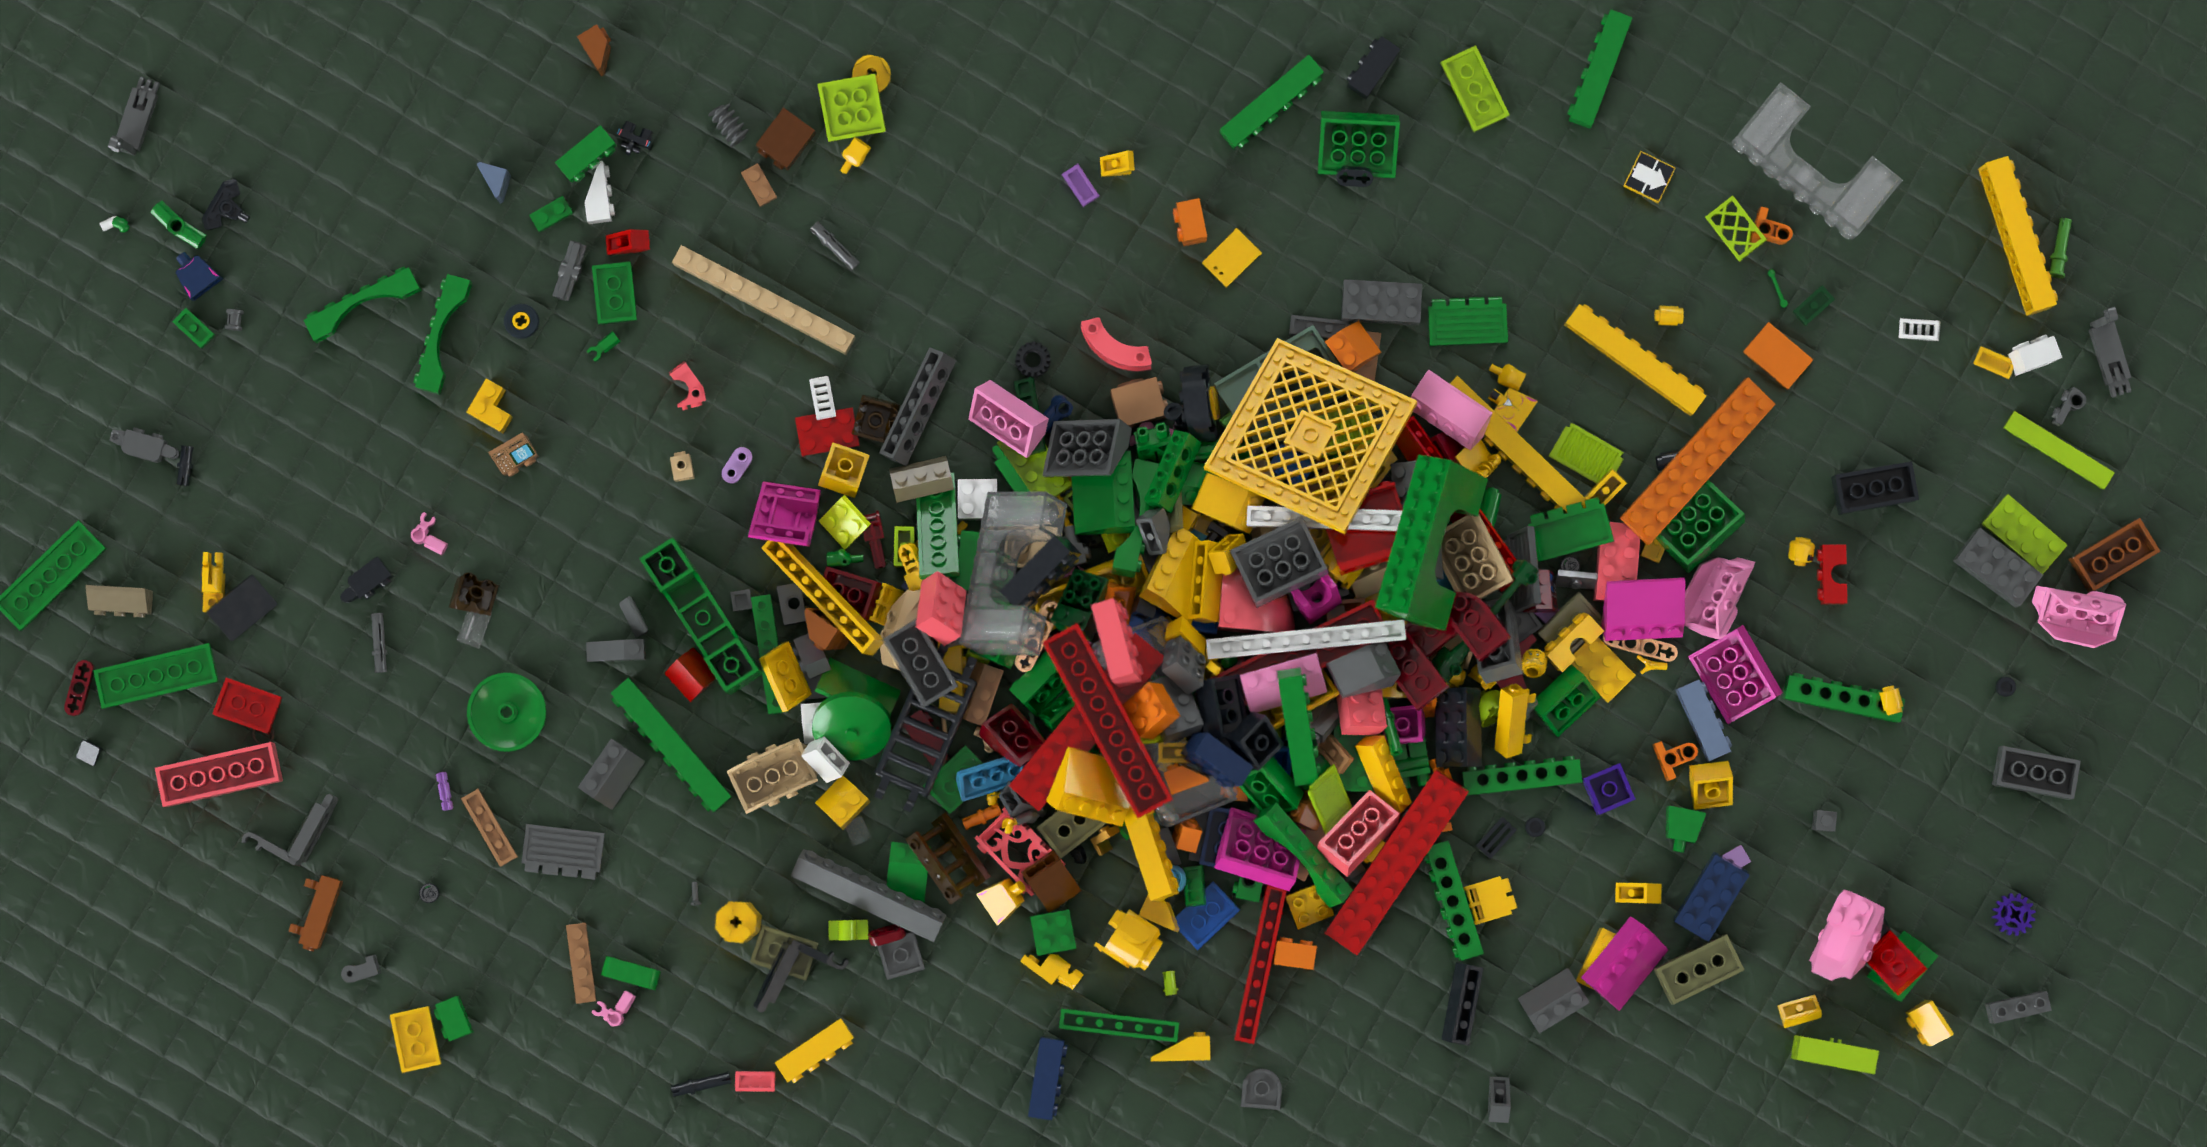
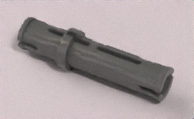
M819 221L811 227L810 231L819 238L821 244L828 247L850 271L858 266L860 262Z
M384 613L371 614L374 648L372 656H374L375 673L387 672L386 655L388 650L385 649Z

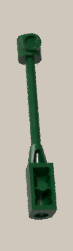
M1519 559L1513 563L1512 575L1516 579L1491 608L1494 615L1500 611L1521 584L1528 586L1537 581L1539 570L1526 559ZM1463 640L1451 650L1443 646L1431 661L1448 685H1450L1449 681L1453 676H1458L1462 672L1461 666L1464 664V660L1470 651Z

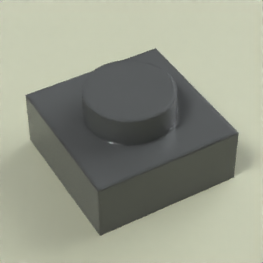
M750 589L730 592L733 612L752 609Z

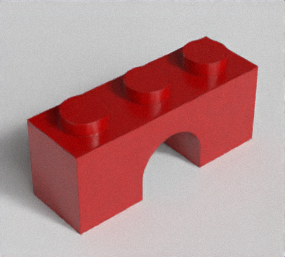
M1846 544L1821 545L1816 552L1817 561H1820V569H1817V580L1820 581L1817 598L1821 600V605L1847 604V584L1836 583L1831 576L1834 566L1847 564Z

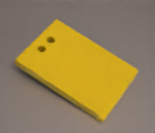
M1235 228L1202 264L1227 288L1258 256L1262 255V252L1238 228Z

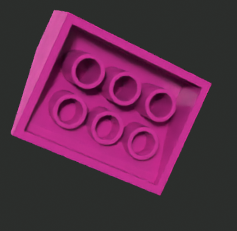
M1685 578L1607 581L1601 622L1605 641L1683 637L1685 625Z
M1744 625L1688 656L1727 724L1783 693Z
M1231 807L1214 868L1290 891L1297 878L1300 860L1286 847L1266 836L1253 822L1258 815Z
M1630 916L1581 978L1620 1011L1667 953L1668 949L1649 929Z

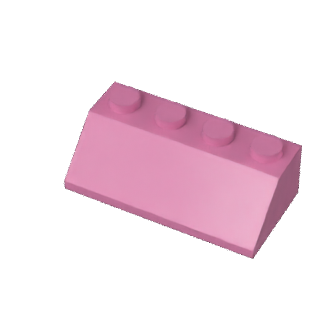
M1428 370L1411 395L1412 399L1417 400L1414 413L1469 450L1484 437L1492 412L1432 371Z
M991 380L975 388L968 420L1025 458L1031 455L1044 437L1049 419Z
M1311 654L1240 675L1250 713H1258L1282 706L1277 671L1301 667V673L1306 674L1307 686H1304V692H1309V698L1327 693L1317 654Z

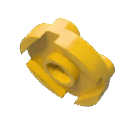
M866 55L858 59L854 65L852 77L868 75L867 71L869 70L872 72L876 71L879 93L884 91L891 80V71L888 63L883 58L874 55Z

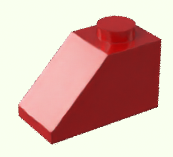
M629 229L605 236L607 255L639 253L650 250L648 230Z

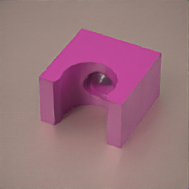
M1329 575L1317 579L1316 583L1305 591H1301L1298 588L1291 592L1296 608L1309 624H1312L1342 603L1337 585ZM1317 599H1322L1320 602H1314Z

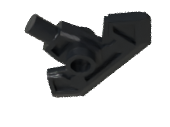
M236 179L222 182L202 217L205 230L208 231L222 227L221 216L236 221L240 219L245 223L249 221L250 216L243 213V210L232 200V198L240 195Z

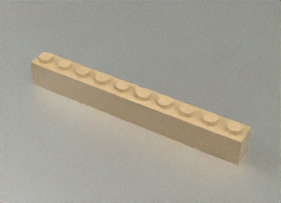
M682 245L672 261L674 266L847 355L855 340V335Z

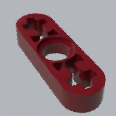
M81 660L75 666L64 705L65 712L70 716H79L84 710L94 675L93 670H95L94 665L90 661ZM85 664H87V668H90L89 672H85L83 677L88 678L87 682L77 679V676L82 677L83 671L80 670V667L85 666ZM79 682L85 686V690L81 694H77L74 690L75 685ZM72 695L76 697H82V700L77 699L76 705L79 706V709L74 710V713H72V709L69 708L70 704L75 703V699L72 698Z

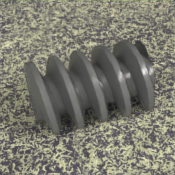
M723 104L712 110L708 116H714L712 122L718 123L717 129H722V136L727 135L725 140L731 142L730 147H734L746 138L749 130H742L741 128L744 123L737 124L740 117H732L735 110L728 111L731 105Z

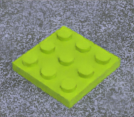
M875 73L817 84L828 142L886 132Z

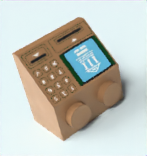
M523 432L488 452L501 473L509 477L518 473V468L523 465L526 467L536 462L535 458L539 457L530 440Z

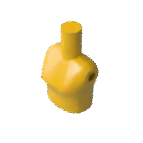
M854 137L842 153L846 162L840 171L847 174L852 165L860 167L871 147L859 138Z
M1492 364L1489 368V371L1498 375L1497 381L1499 384L1515 391L1519 390L1526 376V373L1510 364H1506L1503 368Z

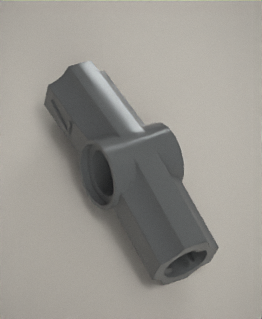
M570 241L565 259L561 262L558 271L559 278L555 285L553 297L569 302L575 282H578L582 271L581 264L587 245Z

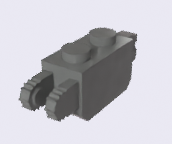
M133 427V431L127 429L126 431L112 430L109 441L120 445L123 453L155 463L163 461V457L177 459L180 456L179 450L167 445L168 442L163 440L164 436L152 433L149 436L144 434L145 430Z

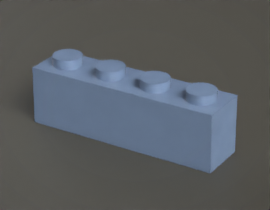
M1696 680L1676 689L1675 691L1706 761H1711L1731 752L1730 747H1732L1728 736L1725 737L1722 732L1724 726L1720 718L1717 719L1714 714L1716 708L1712 700L1709 701L1706 696L1708 690L1704 682L1701 683L1700 680Z

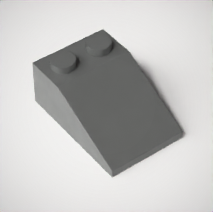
M1385 642L1366 645L1326 664L1342 698L1391 687L1401 675Z

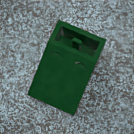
M1074 569L1050 621L1060 631H1064L1078 623L1085 638L1092 640L1097 626L1091 605L1105 601L1109 579Z

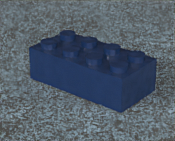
M1713 852L1674 916V922L1709 942L1749 877V872L1718 853Z
M1048 1037L1040 1038L1028 1117L1052 1120V1116L1056 1117L1058 1104L1054 1103L1055 1096L1059 1097L1061 1084H1057L1058 1077L1063 1076L1064 1070L1061 1058L1066 1057L1067 1045H1064V1040Z

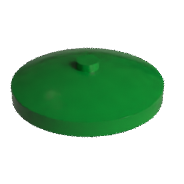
M498 673L484 679L473 690L467 705V720L474 736L485 746L503 752L517 751L534 742L543 730L547 715L545 699L539 688L531 680L515 673Z
M844 692L827 698L817 707L812 720V733L815 740L825 737L846 760H863L876 755L886 746L891 734V719L886 708L875 698L858 692Z

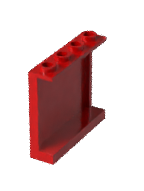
M1384 481L1378 484V487L1370 488L1359 509L1402 511L1403 508L1395 487V481L1391 483L1390 481ZM1326 529L1340 575L1388 561L1397 531L1347 530L1343 534L1334 529Z

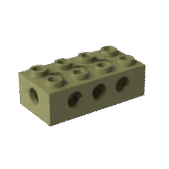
M1058 810L1040 824L1037 829L1061 859L1106 823L1086 818L1084 824L1078 825L1074 822V814ZM1061 826L1069 827L1070 834L1067 837L1059 835L1058 830Z
M1723 934L1653 968L1670 1004L1673 1005L1744 971L1727 934ZM1716 955L1721 959L1718 966H1715L1712 962L1713 957ZM1697 964H1701L1703 967V972L1700 975L1695 973V966ZM1682 972L1685 975V981L1680 984L1677 981V975Z

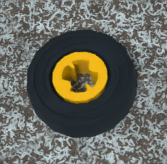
M516 304L507 310L504 316V326L511 336L525 339L537 331L539 317L531 306ZM524 316V319L527 320L526 324L523 323L522 326H518L519 323H516V320Z

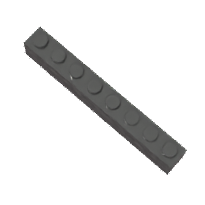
M802 850L791 874V877L932 942L935 941L946 918V914L942 913L941 910L931 908L920 900L909 898L902 892H896L885 884L872 881L869 877L859 875L850 868L842 867L831 859L820 857L810 850Z

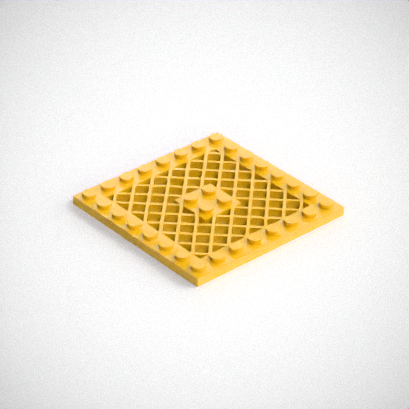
M1277 338L1205 463L1204 470L1345 534L1414 411L1417 400ZM1294 371L1296 377L1286 380L1284 373ZM1298 371H1300V372H1302V373H1305V374L1299 376ZM1281 375L1282 381L1276 383L1279 376ZM1315 378L1323 382L1316 383ZM1311 379L1313 385L1303 388L1301 381ZM1298 383L1300 389L1290 392L1288 385ZM1329 386L1331 393L1321 396L1319 389ZM1332 386H1334V387H1336V388H1338V389H1340V390L1334 392ZM1285 387L1287 393L1277 396L1275 389ZM1272 391L1273 397L1267 399L1270 392ZM1316 391L1317 397L1307 400L1305 393ZM1346 394L1348 401L1338 404L1336 397ZM1350 394H1351V395H1354V396H1356V397H1358V398L1351 399ZM1302 395L1304 401L1294 404L1292 397ZM1333 398L1335 405L1325 408L1323 401ZM1289 399L1291 405L1281 408L1279 401ZM1364 402L1366 409L1356 411L1354 405ZM1367 402L1374 404L1375 406L1369 407ZM1276 403L1277 409L1267 412L1266 405ZM1320 403L1322 409L1312 412L1309 405ZM1350 406L1352 413L1342 416L1340 409ZM1307 407L1308 412L1301 410L1298 416L1296 409ZM1261 408H1263L1264 413L1258 415ZM1337 410L1339 417L1329 420L1327 413ZM1381 410L1383 417L1373 419L1371 413ZM1293 411L1295 417L1285 420L1283 413ZM1324 414L1325 420L1318 416ZM1368 414L1370 421L1360 423L1358 417ZM1280 415L1282 421L1272 424L1270 417ZM1355 418L1357 425L1346 427L1345 421ZM1267 419L1268 426L1258 428L1256 422ZM1341 422L1343 429L1336 431L1337 425L1335 424ZM1382 423L1381 427L1377 431L1376 425ZM1254 424L1255 430L1249 431L1251 425ZM1294 424L1289 432L1287 425ZM1372 426L1374 433L1364 436L1362 429ZM1284 427L1286 433L1276 436L1274 429ZM1359 430L1361 437L1351 440L1349 433ZM1271 431L1272 438L1262 440L1261 433ZM1345 434L1348 441L1338 444L1335 437ZM1257 435L1259 442L1249 444L1247 438ZM1244 439L1246 446L1239 448ZM1332 439L1334 445L1327 447ZM1373 439L1372 443L1368 447L1366 441ZM1285 440L1284 445L1286 447L1280 448L1278 442ZM1363 442L1365 449L1355 452L1353 445ZM1275 443L1277 449L1266 452L1265 446ZM1350 446L1352 453L1342 456L1340 449ZM1261 447L1263 454L1253 457L1251 450ZM1248 451L1250 458L1240 461L1238 454ZM1292 451L1294 458L1284 460L1282 454ZM1296 451L1303 453V455L1297 456ZM1337 451L1338 457L1328 460L1326 453ZM1279 455L1281 462L1270 464L1269 458ZM1322 455H1323L1325 461H1324V462H1321V463H1318V464H1315L1313 458L1316 459V460H1318V461H1320V459H1321V457H1322ZM1364 455L1362 461L1359 464L1357 457ZM1354 458L1356 465L1346 468L1344 461ZM1266 459L1268 466L1257 469L1255 462ZM1310 459L1312 465L1301 468L1300 461ZM1252 463L1254 469H1253V468H1250V467H1248V466H1246V465ZM1296 463L1298 470L1288 473L1286 466ZM1341 463L1343 469L1332 472L1331 465ZM1283 467L1285 474L1275 477L1273 470ZM1327 467L1329 474L1319 476L1317 470ZM1270 471L1271 477L1263 473ZM1314 471L1316 478L1306 480L1304 474ZM1355 472L1350 480L1348 473ZM1301 475L1303 482L1292 484L1290 478ZM1345 475L1347 482L1337 484L1335 477ZM1287 479L1289 485H1288V484H1285V483H1283V482H1281V481ZM1332 479L1334 486L1323 488L1321 482ZM1318 483L1320 490L1310 493L1308 486ZM1305 487L1306 493L1298 489ZM1346 488L1341 496L1339 490ZM1336 491L1338 498L1328 501L1326 494ZM1322 495L1324 501H1323V500H1320V499H1318V498H1316V497Z

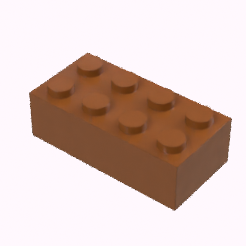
M2138 518L2068 560L2089 593L2159 553L2160 550L2141 518Z

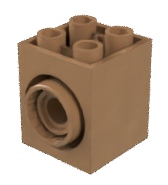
M1156 377L1146 380L1140 378L1119 384L1117 388L1111 389L1110 395L1117 419H1121L1131 428L1138 427L1144 422H1156L1166 419L1164 409L1168 403L1161 396L1164 394L1162 382H1157Z

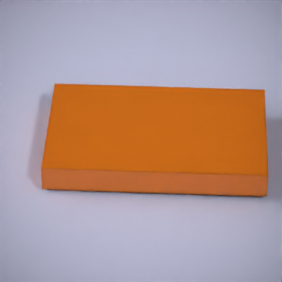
M1769 322L1743 351L1745 355L1787 390L1813 361L1809 355Z

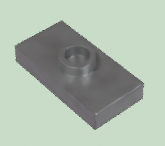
M1558 570L1556 577V586L1573 589L1595 590L1597 573Z

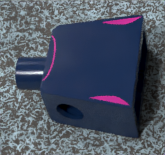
M183 252L176 258L182 266L176 271V275L187 296L193 302L223 280L198 255L191 259L186 252Z

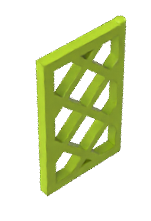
M1731 196L1705 216L1739 262L1767 241L1734 196ZM1733 202L1737 207V213L1726 212L1727 206ZM1716 214L1722 215L1721 225H1716L1711 218ZM1726 215L1736 216L1734 227L1724 226ZM1740 217L1746 218L1749 222V228L1738 227ZM1723 229L1734 230L1732 241L1726 239L1723 235ZM1737 231H1748L1746 242L1736 241ZM1752 232H1756L1761 238L1756 243L1750 242ZM1735 245H1746L1745 251L1739 255L1735 251Z

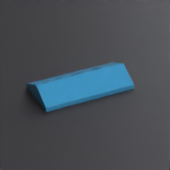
M1003 757L958 771L956 782L961 801L964 802L1004 789L1009 781L1012 782L1025 765L1018 767Z

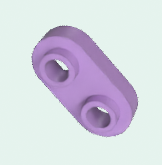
M745 447L737 448L722 469V477L727 483H737L751 464L752 453L749 449ZM740 454L746 455L744 460H739ZM729 470L735 471V475L733 477L728 476Z

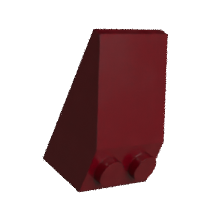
M1012 703L983 722L979 731V736L991 749L1018 767L1028 763L1046 741Z

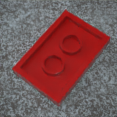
M853 407L835 410L836 417L817 420L816 414L796 417L795 422L802 457L829 452L832 443L848 448L859 447L858 436L852 434L855 423Z
M225 678L212 715L269 734L283 697Z
M1891 930L1874 945L1872 957L1867 962L1898 996L1927 970Z

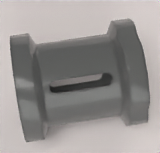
M226 309L228 317L225 329L242 331L241 317L244 311Z

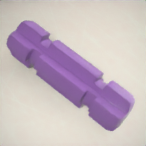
M437 773L436 779L439 782L438 790L440 800H442V810L453 809V803L450 801L451 792L447 782V773Z

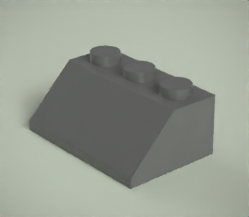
M610 739L578 788L613 810L646 761L614 739Z
M1568 968L1517 998L1539 1034L1590 1003Z

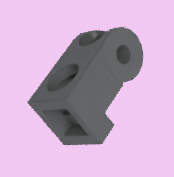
M377 956L365 957L367 963L345 966L341 971L342 979L345 982H356L382 974Z

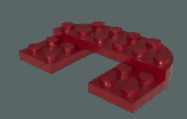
M1456 592L1446 631L1408 622L1405 625L1406 640L1389 642V651L1401 673L1396 683L1416 710L1420 711L1450 687L1429 660L1432 654L1459 634L1478 661L1481 662L1508 641L1511 636L1483 600L1471 593Z

